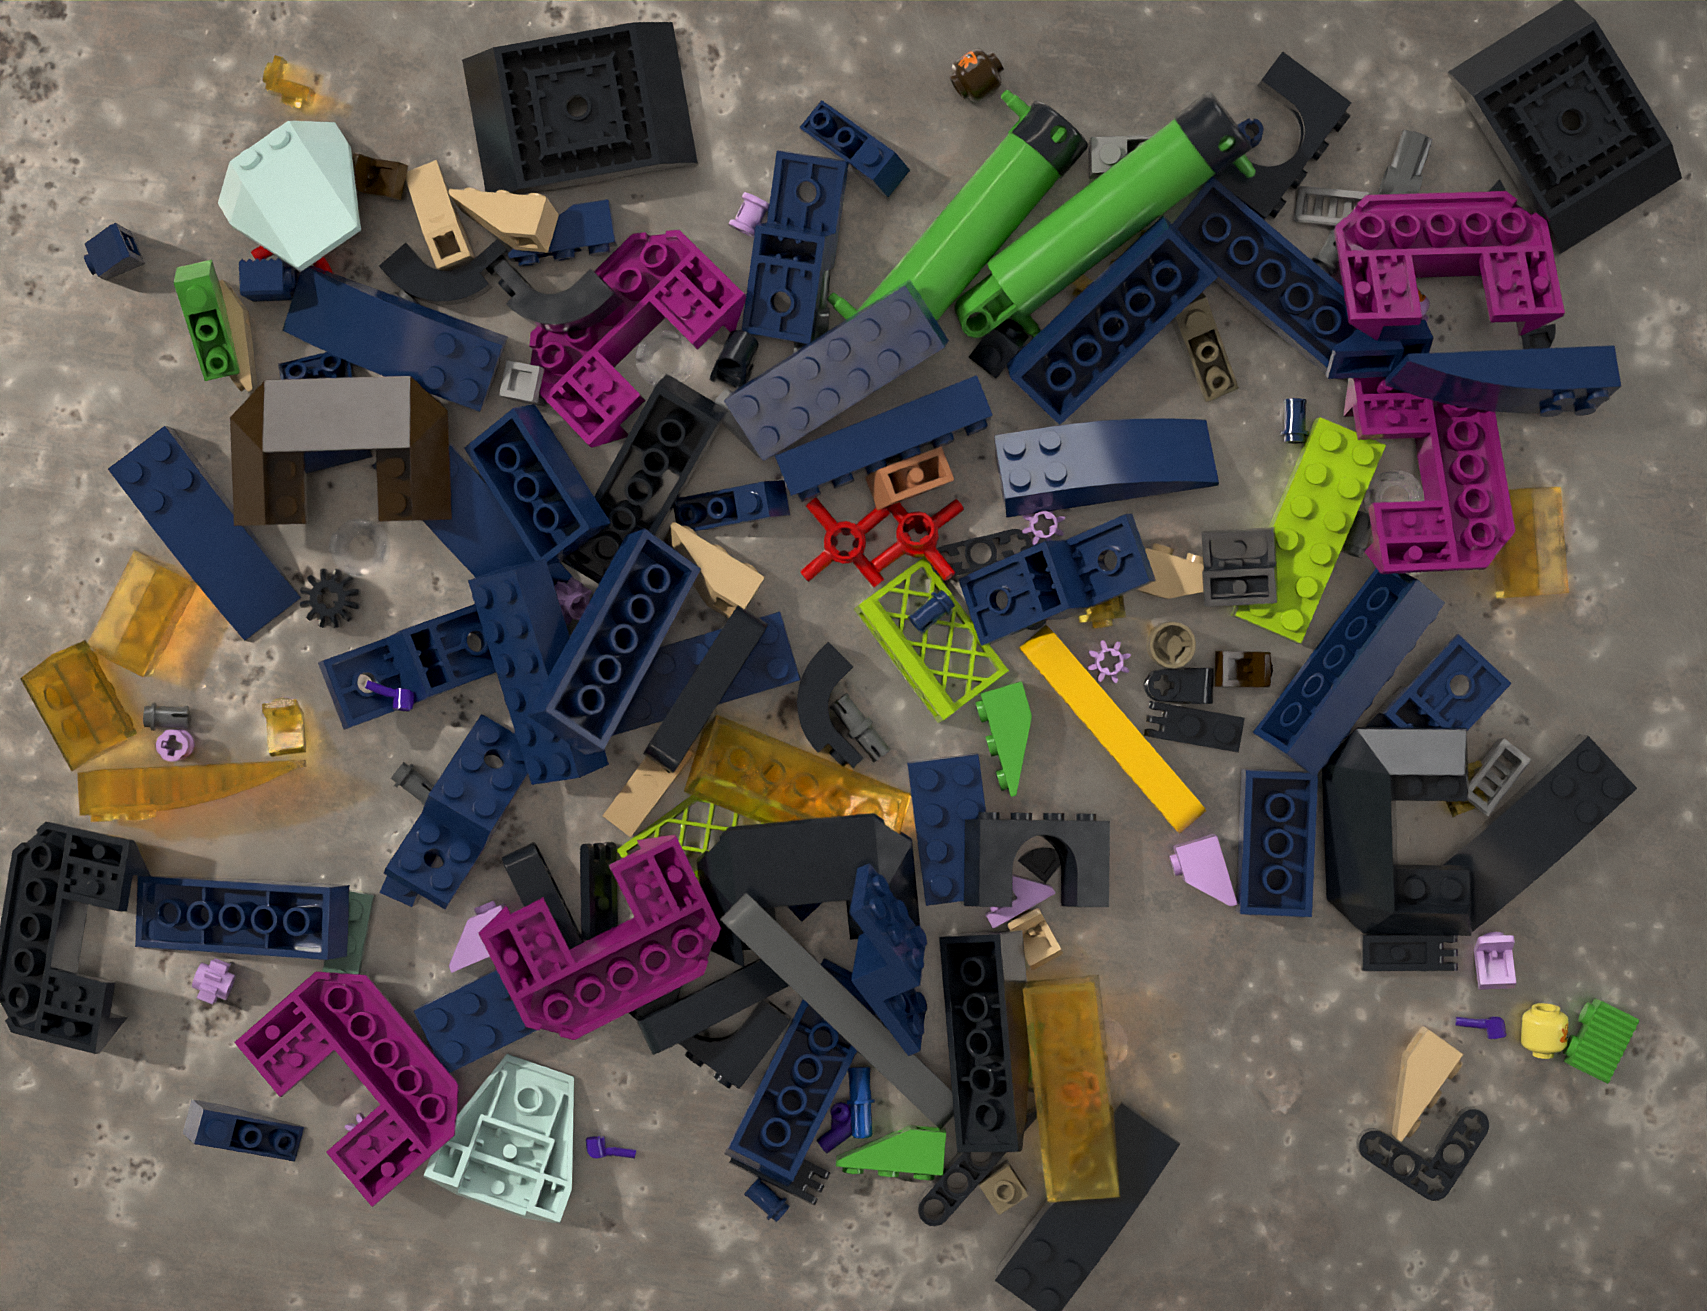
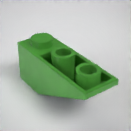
M207 260L177 267L174 286L204 380L208 381L239 374L240 369L227 311L213 261Z
M1022 681L979 693L981 701L975 702L981 723L988 721L992 734L985 737L991 757L998 755L1002 769L996 770L1001 791L1008 790L1011 797L1017 795L1032 719Z
M908 1125L837 1155L836 1167H843L842 1172L848 1174H863L864 1169L878 1170V1175L884 1177H899V1172L914 1173L913 1178L935 1180V1175L943 1176L946 1128L943 1127L940 1130L938 1127Z

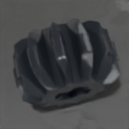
M320 569L321 582L314 575H309L307 579L313 588L301 587L300 593L310 595V600L300 602V607H312L313 609L307 614L306 618L312 621L320 615L318 626L321 628L327 626L329 619L334 628L341 627L340 615L344 620L351 622L353 616L347 610L348 607L360 609L361 606L358 602L351 601L352 596L361 594L360 589L348 590V587L354 582V578L348 576L341 581L342 570L335 569L331 578L327 569ZM328 589L331 593H337L338 601H333L334 607L323 603V595H328L325 592Z

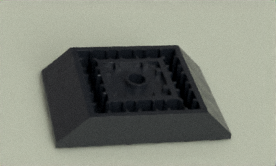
M1562 0L1447 72L1533 213L1536 212L1547 220L1551 242L1559 255L1682 179L1671 140L1597 21L1574 0ZM1573 111L1578 114L1580 126L1577 130H1568L1563 126L1562 115L1564 112Z
M632 22L493 47L462 60L485 192L496 193L498 190H504L512 194L526 195L698 164L673 22ZM575 97L585 99L588 104L586 112L581 116H572L567 110L569 101Z

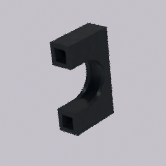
M1283 51L1257 86L1289 109L1296 118L1300 130V141L1295 155L1287 162L1276 166H1261L1251 162L1255 169V175L1251 178H1247L1234 164H1231L1220 174L1213 176L1264 220L1268 215L1273 219L1278 215L1287 202L1282 198L1289 187H1292L1294 190L1298 188L1308 174L1303 169L1310 158L1317 161L1329 146V143L1325 141L1327 135L1332 129L1339 132L1351 116L1346 110L1352 102Z
M978 812V819H965L964 906L1012 907V873L1015 856L1027 840L1040 836L1055 848L1060 859L1061 906L1109 907L1110 821H1096V814L1075 813V821L1064 820V813H1043V820H1032V813H1011V820H1000V812Z
M682 986L629 1012V1014L639 1021L679 999ZM765 998L757 1003L742 1025L733 1033L720 1038H708L695 1034L678 1044L687 1050L684 1055L694 1064L702 1067L705 1063L715 1071L713 1077L729 1089L734 1085L740 1089L791 1022L792 1017Z

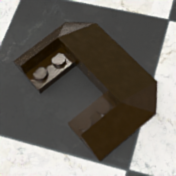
M411 376L264 380L230 417L234 526L308 524L305 471L306 451L376 449L378 522L452 519L448 410Z

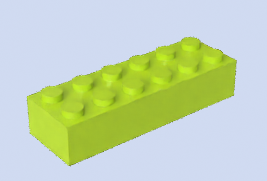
M1321 417L1314 419L1309 436L1305 440L1269 524V527H1275L1278 602L1235 605L1231 614L1232 617L1293 643H1302L1386 446L1385 444L1373 439L1358 440L1357 433Z

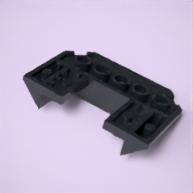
M1357 727L1332 753L1328 763L1322 768L1326 900L1363 934L1471 936L1470 866L1398 865L1396 801H1468L1467 728Z
M874 813L728 827L719 836L720 841L709 852L705 850L697 859L699 884L721 927L717 941H714L711 951L744 967V950L752 949L721 918L745 893L776 922L775 907L846 900L850 940H855L864 933L850 914L858 868L869 863L878 875L884 876L889 885V890L897 901L900 900L904 903L908 916L916 926H920L912 838L903 832L897 833L885 825V821Z
M44 822L36 829V835L28 842H22L12 850L0 923V1003L8 1016L5 1022L11 1033L92 1054H100L128 1017L111 1013L116 982L77 973L88 905L114 911H127L133 876L151 875L135 841L132 839L54 822Z

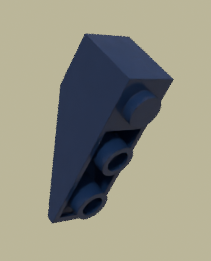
M822 100L799 127L835 158L849 161L848 168L888 198L910 172L908 166L896 152Z
M609 199L574 204L562 212L558 217L548 253L513 249L508 253L509 259L512 262H518L519 267L540 264L539 258L553 256L554 261L574 259L575 252L589 251L590 256L610 253V247L618 245Z
M785 480L763 481L680 497L673 507L676 523L681 526H687L694 531L790 515Z
M192 1099L183 1134L196 1145L295 1162L304 1127L227 1105Z

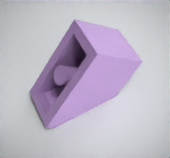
M1211 834L1173 846L1175 854L1170 855L1169 858L1175 876L1181 875L1186 883L1229 906L1237 905L1217 835Z
M493 900L474 908L476 915L467 920L449 964L451 973L490 957L478 933L506 906L505 903L496 906Z

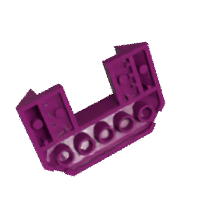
M1507 191L1365 195L1357 203L1356 208L1346 218H1343L1334 229L1349 324L1378 341L1383 326L1419 325L1422 319L1416 278L1482 276L1490 323L1516 322L1518 336L1562 318L1565 310L1547 220L1536 212L1531 215L1517 205L1518 199Z
M669 230L665 234L648 235L646 232L633 233L594 271L624 301L607 318L591 327L573 332H554L536 327L530 333L529 347L532 349L530 365L544 368L539 394L591 448L627 438L629 435L620 425L646 400L614 367L665 318L697 350L722 326L729 332L736 330L747 296L680 230Z
M1386 377L1348 378L1343 417H1354L1358 440L1415 438L1425 500L1372 503L1368 509L1374 542L1364 551L1381 574L1485 570L1501 548L1516 532L1496 413L1458 407L1421 398L1386 386Z
M676 835L637 840L641 848L640 850L609 865L634 918L570 950L544 898L512 914L506 905L478 933L526 1027L539 1031L540 1029L559 1034L560 1037L576 1040L704 975L709 953L714 941H717L721 927Z
M314 972L234 1042L279 1097H283L335 1051L364 1084L380 1105L326 1153L372 1207L455 1136L459 1083L367 975Z

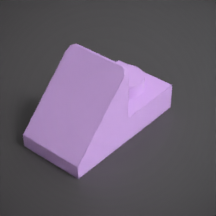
M1012 874V890L1016 895L1012 898V907H990L991 910L985 913L994 929L1056 893L1050 884Z

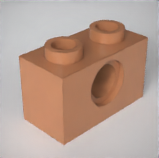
M942 446L878 469L865 477L877 510L940 488L954 481Z

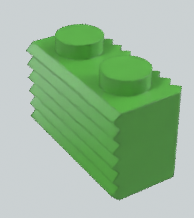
M1594 998L1592 1004L1587 1002L1581 1010L1578 1021L1582 1025L1577 1035L1572 1034L1567 1040V1047L1563 1050V1054L1566 1055L1564 1062L1608 1084L1617 1068V1064L1620 1062V1058L1626 1050L1630 1038L1633 1036V1032L1636 1030L1639 1019Z

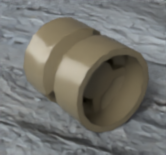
M1165 622L1151 629L1146 638L1145 647L1148 656L1155 664L1161 667L1178 668L1184 666L1192 659L1195 654L1196 641L1194 634L1187 626L1178 622Z

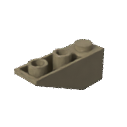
M1202 292L1171 323L1204 400L1209 402L1239 389L1207 297Z

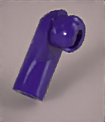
M837 1102L831 1107V1129L817 1139L818 1144L826 1154L852 1135L851 1106L849 1104Z

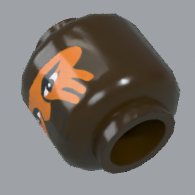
M975 48L953 62L951 67L952 74L949 75V79L963 100L969 98L973 102H978L1001 86L1002 81L999 73L1004 68L994 52L987 55L982 49Z

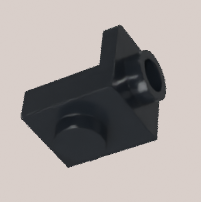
M1006 319L982 338L969 355V358L997 379L1007 366L1006 364L1015 356L1029 336L1018 322Z

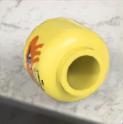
M1538 1003L1532 1005V1008L1522 1015L1521 1044L1527 1050L1532 1051L1534 1057L1550 1059L1554 1057V1053L1561 1052L1567 1047L1568 1017L1560 1011L1559 1006Z

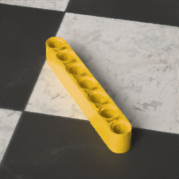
M1047 625L1019 647L1023 654L1179 834L1207 811Z

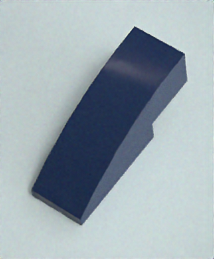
M1421 320L1419 325L1383 326L1378 341L1364 332L1345 339L1333 347L1326 371L1327 379L1387 377L1408 354L1429 353L1434 338L1426 320Z

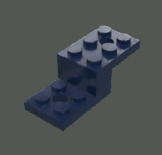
M777 150L767 222L758 224L755 227L742 331L806 344L814 341L823 273L833 269L835 265L849 161ZM805 181L811 182L816 188V197L811 202L803 200L799 193L800 186ZM778 292L786 293L791 300V305L787 312L779 311L774 305V297Z
M1124 514L1067 540H1050L1039 543L959 578L958 581L980 645L986 646L1044 621L1067 619L1153 583L1156 579L1133 514ZM1110 550L1117 556V565L1113 570L1108 569L1105 565V555ZM1000 590H1003L1008 597L1007 606L1003 610L996 603V596Z
M475 604L403 629L387 638L318 663L344 730L397 711L393 710L394 698H389L373 691L370 693L361 691L357 684L360 675H366L372 682L388 688L410 690L414 695L413 704H416L453 688L496 673ZM469 633L477 635L481 640L479 652L473 651L468 647L467 636Z
M1456 634L1408 687L1400 686L1363 727L1467 728L1468 731L1512 683L1464 638ZM1456 675L1465 676L1469 682L1468 691L1461 696L1455 695L1450 688V682Z
M480 715L428 794L422 813L393 855L383 874L446 910L496 832L505 810L528 776L515 733L488 717ZM489 755H495L501 759L503 766L491 768L485 763L484 758ZM429 854H435L441 858L443 865L439 868H431L425 863L424 857Z
M869 863L857 869L850 914L864 932L858 936L851 981L905 1053L910 1056L921 1051L922 1036L925 1032L924 1021L925 1013L928 1009L927 1002L923 994L919 991L916 992L914 988L920 986L927 937L920 926H916L908 916L904 903L900 900L897 901L891 893L884 876L878 875Z

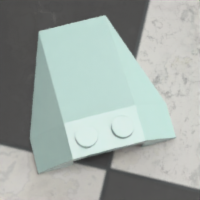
M287 121L229 162L218 204L230 225L297 270L303 271L361 231L351 146L335 122Z
M506 1054L457 1115L455 1136L430 1157L424 1177L464 1198L526 1219L560 1224L572 1191L574 1077Z

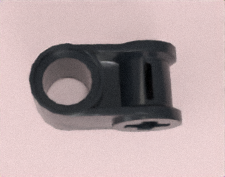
M731 331L715 362L709 380L712 382L719 380L737 389L748 383L754 369L753 363L759 347L757 339L746 331Z
M1214 668L1155 670L1145 678V693L1149 698L1158 702L1213 704ZM1161 675L1164 682L1170 683V689L1164 690L1163 695H1161L1160 689L1154 688V682L1160 681Z

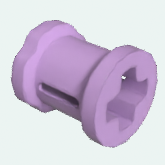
M744 192L742 195L744 201L736 218L731 219L728 225L754 238L755 227L761 223L766 211L769 210V203Z
M184 729L166 730L156 741V751L164 760L170 762L188 758L195 747L194 738ZM176 738L177 742L182 743V749L175 751L174 748L169 747V741Z

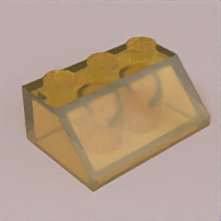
M1561 487L1508 489L1516 532L1494 558L1496 599L1569 593Z
M134 550L87 646L109 661L141 677H152L197 587L196 582L191 577Z
M86 640L50 655L20 678L71 772L120 746L137 734L132 718L125 712L116 695L113 684L108 681L99 665L96 653L91 650Z

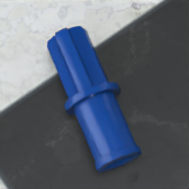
M851 1067L848 1069L850 1100H847V1104L851 1105L852 1136L856 1139L869 1138L873 1134L871 1103H875V1099H871L870 1067Z

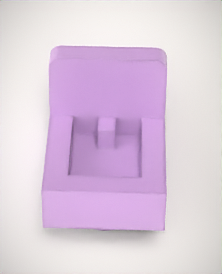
M1490 932L1478 938L1474 947V957L1479 990L1515 988L1516 976L1512 953L1515 940L1513 935L1504 936L1501 932Z

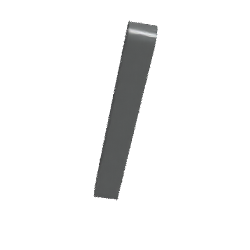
M747 893L721 918L747 946L940 1130L954 1116L952 1090L914 1054L908 1056L890 1031Z

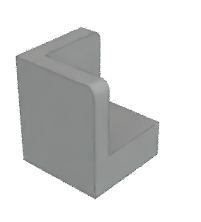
M506 360L499 395L513 401L545 407L546 400L539 397L544 368Z

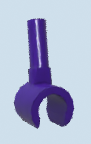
M367 680L365 689L394 698L393 710L408 712L413 709L414 695L410 690L388 688Z
M1499 1016L1485 1019L1456 1017L1455 1026L1486 1028L1488 1039L1504 1038L1507 1035L1505 1022Z
M605 1136L586 1138V1150L592 1158L618 1156L635 1159L636 1150L606 1147Z

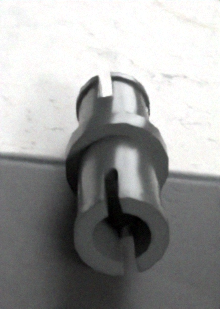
M845 693L840 697L841 699H837L829 708L835 712L849 730L848 736L858 741L874 763L880 759V756L883 757L888 753L891 748L872 727L873 721L869 716L865 718L850 699L848 693Z

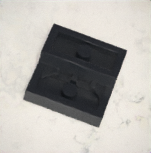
M1275 527L1203 531L1201 533L1205 607L1278 602Z

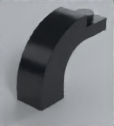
M497 239L466 266L453 271H441L426 265L407 243H404L381 263L379 267L397 286L413 297L432 304L454 305L474 300L491 290L493 287L484 276L488 273L492 276L497 274L494 268L503 259L506 260L505 258L508 256L509 251Z
M503 259L494 268L502 278L498 284L511 297L506 304L528 322L545 330L573 332L586 329L607 318L624 302L592 269L588 270L569 289L560 293L544 294L537 292L518 270Z
M827 642L811 659L802 675L797 696L799 721L807 740L817 753L829 743L833 747L829 754L843 768L848 763L855 768L864 757L837 731L832 724L828 710L829 698L833 688L854 666L830 642Z

